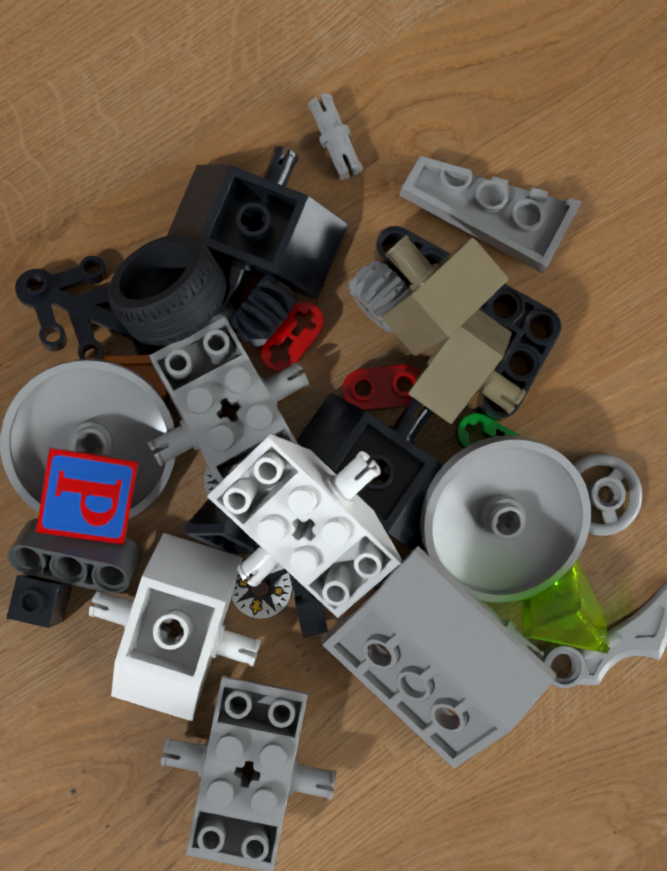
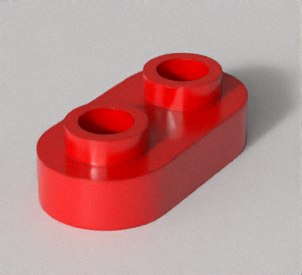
M405 364L355 370L343 382V399L364 411L406 407L412 396L408 394L409 391L401 392L397 388L396 382L400 378H406L413 386L420 371L413 366ZM358 383H367L371 388L370 394L365 397L359 396L355 392V387Z

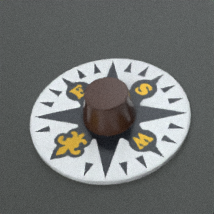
M252 572L244 580L240 574L238 575L231 598L236 607L245 615L258 619L269 618L278 614L287 605L292 592L289 573L267 581L264 578L255 587L247 584V581L253 576Z

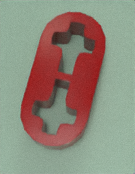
M306 302L296 304L279 329L262 346L261 357L269 371L277 374L292 366L293 363H299L318 339L323 330L324 321L322 313L317 306ZM309 313L312 314V323L315 328L312 331L305 328L298 337H295L293 333L298 328L296 317L298 315L306 317ZM290 340L292 344L287 350L290 360L287 363L282 360L276 364L272 363L273 355L270 351L271 348L275 346L281 349Z

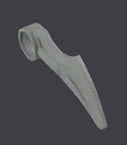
M667 580L644 606L631 617L576 648H572L564 643L548 645L543 650L544 656L540 659L550 669L551 663L557 655L567 654L572 661L570 672L566 676L556 677L552 684L564 689L576 685H600L607 671L624 658L646 656L660 660L667 645Z

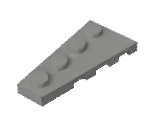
M423 156L419 157L399 196L541 273L547 268L582 202L572 198H567L566 201L549 197L547 191L533 187L528 191L508 185V180L494 176L491 180L472 175V171Z

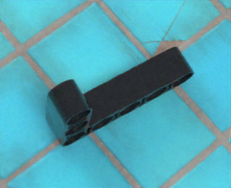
M389 226L378 235L374 252L375 260L387 264L408 285L412 283L391 259L386 257L383 250L384 245L391 242L398 243L407 234L410 241L431 263L438 264L451 254L403 227ZM507 284L502 285L479 310L512 332L504 357L496 366L495 371L520 389H524L526 393L518 405L515 404V409L509 414L506 410L504 412L495 411L489 404V398L480 392L477 399L479 413L496 422L506 419L519 409L558 339L562 328L561 320L557 313ZM496 301L506 303L511 310L510 318L503 319L498 317L493 311L492 304ZM531 321L541 322L545 326L547 332L545 339H539L532 335L529 328ZM511 356H518L525 360L527 364L525 375L515 374L509 366Z

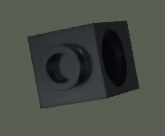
M26 574L17 575L6 619L46 628L64 622L72 585Z

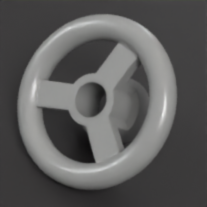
M605 453L586 455L575 461L573 465L580 474L593 466L602 465L613 468L607 477L599 478L591 485H586L590 502L595 508L600 510L604 523L590 521L588 534L608 536L627 528L637 517L643 499L642 485L634 469L621 458ZM623 478H625L629 487L630 499L625 512L618 518L615 510L622 506L626 498V491L621 483ZM601 487L606 488L608 491V498L605 502L601 501L598 497V491Z

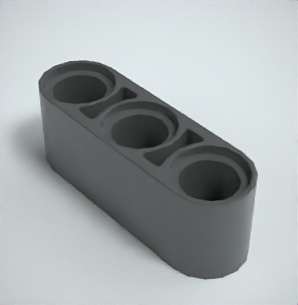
M36 518L29 520L25 524L7 554L10 565L20 573L107 593H120L128 588L142 557L138 544L126 537L124 545L37 533L38 519Z

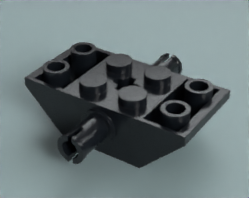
M275 146L263 178L232 165H196L167 236L188 235L199 239L207 246L214 259L226 266L223 273L226 280V293L221 305L224 306L227 303L228 308L237 309L239 299L249 276H256L262 279L264 276L272 275L289 286V290L318 300L348 227L347 223L310 196L286 187L299 157L289 149L285 156L283 154L284 147ZM258 222L262 223V229L254 232L249 231L248 226L255 227Z
M330 392L296 442L299 446L311 450L336 475L360 451L370 456L366 461L367 464L372 460L376 463H382L385 466L382 473L386 476V480L384 482L377 480L373 484L367 483L357 495L374 510L383 528L389 535L412 551L417 547L424 551L425 548L420 529L422 504L429 485L443 465L415 446L414 439L434 412L424 406L415 418L414 414L421 403L411 397L410 402L395 424L387 426L363 409Z

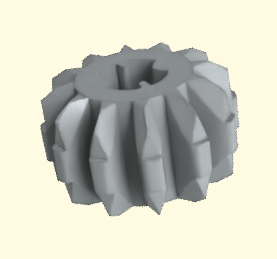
M373 260L355 273L356 276L349 282V293L371 321L380 329L393 333L381 316L404 296L409 289L405 282L387 264Z

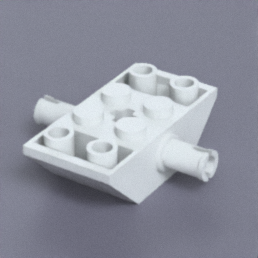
M269 434L207 496L260 545L252 555L238 565L237 569L241 578L244 580L252 572L253 576L247 581V584L253 587L258 586L280 564L337 618L401 564L402 561L374 510L357 495L367 483L381 473L377 463L372 460L367 464L366 461L370 456L360 451L336 475L311 450Z
M163 533L142 575L134 601L103 591H96L92 602L97 604L90 606L89 616L124 625L125 630L114 664L112 697L193 721L212 658L220 655L249 664L252 667L254 666L261 640L225 630L226 625H223L239 575L237 568L243 562L244 557ZM175 619L180 622V626L184 629V632L176 638L171 636L172 628L167 626V623Z

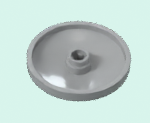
M74 359L43 370L26 383L15 396L5 414L1 428V458L4 470L15 491L38 513L50 447L139 461L129 513L130 519L146 509L159 496L169 480L175 458L160 466L147 442L175 429L163 397L148 380L134 370L102 359Z
M504 435L490 437L473 443L459 451L435 475L422 504L420 516L421 537L427 555L472 597L486 602H513L532 597L546 590L560 580L573 566L585 545L589 533L591 505L585 482L580 473L565 456L553 447L525 436Z

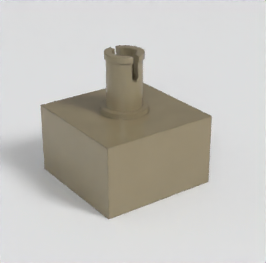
M406 234L385 255L391 259L412 284L409 286L410 290L385 312L381 318L416 356L448 339L509 278L474 237L438 264L431 265Z
M478 309L460 328L441 343L422 369L408 394L450 424L453 423L474 394L478 392L484 394L510 414L515 409L514 405H518L521 402L526 391L495 371V368L504 357L512 332Z

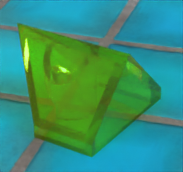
M578 558L568 572L551 587L523 600L521 606L523 637L608 653L610 644L606 617Z

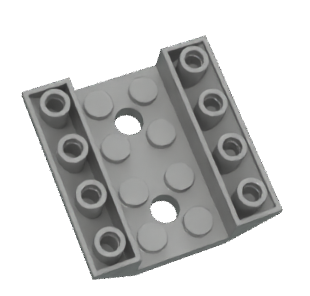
M419 547L415 548L401 564L391 571L380 588L349 617L344 615L320 639L321 644L454 769L511 732L553 683L557 675ZM378 644L386 647L390 653L387 654ZM446 708L453 710L457 715H452Z

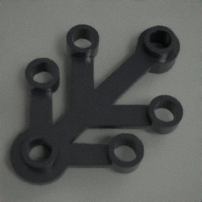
M87 256L80 262L78 268L54 275L43 269H31L21 274L16 281V295L23 305L35 309L41 326L39 337L42 345L48 351H60L67 344L65 330L60 324L56 323L51 305L68 312L79 343V359H85L86 351L95 349L99 351V354L92 359L105 360L103 346L95 340L89 321L133 340L134 349L139 355H151L163 349L166 345H147L141 343L128 332L113 312L100 307L109 304L108 289L110 285L75 296L63 291L85 282L98 284L105 279L106 269L104 262L97 256ZM92 266L100 268L95 274L86 272ZM35 284H43L42 288L37 291L29 289ZM51 333H59L61 335L57 341L49 342L46 340L47 336Z

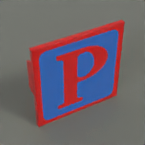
M50 447L36 532L124 545L139 461Z

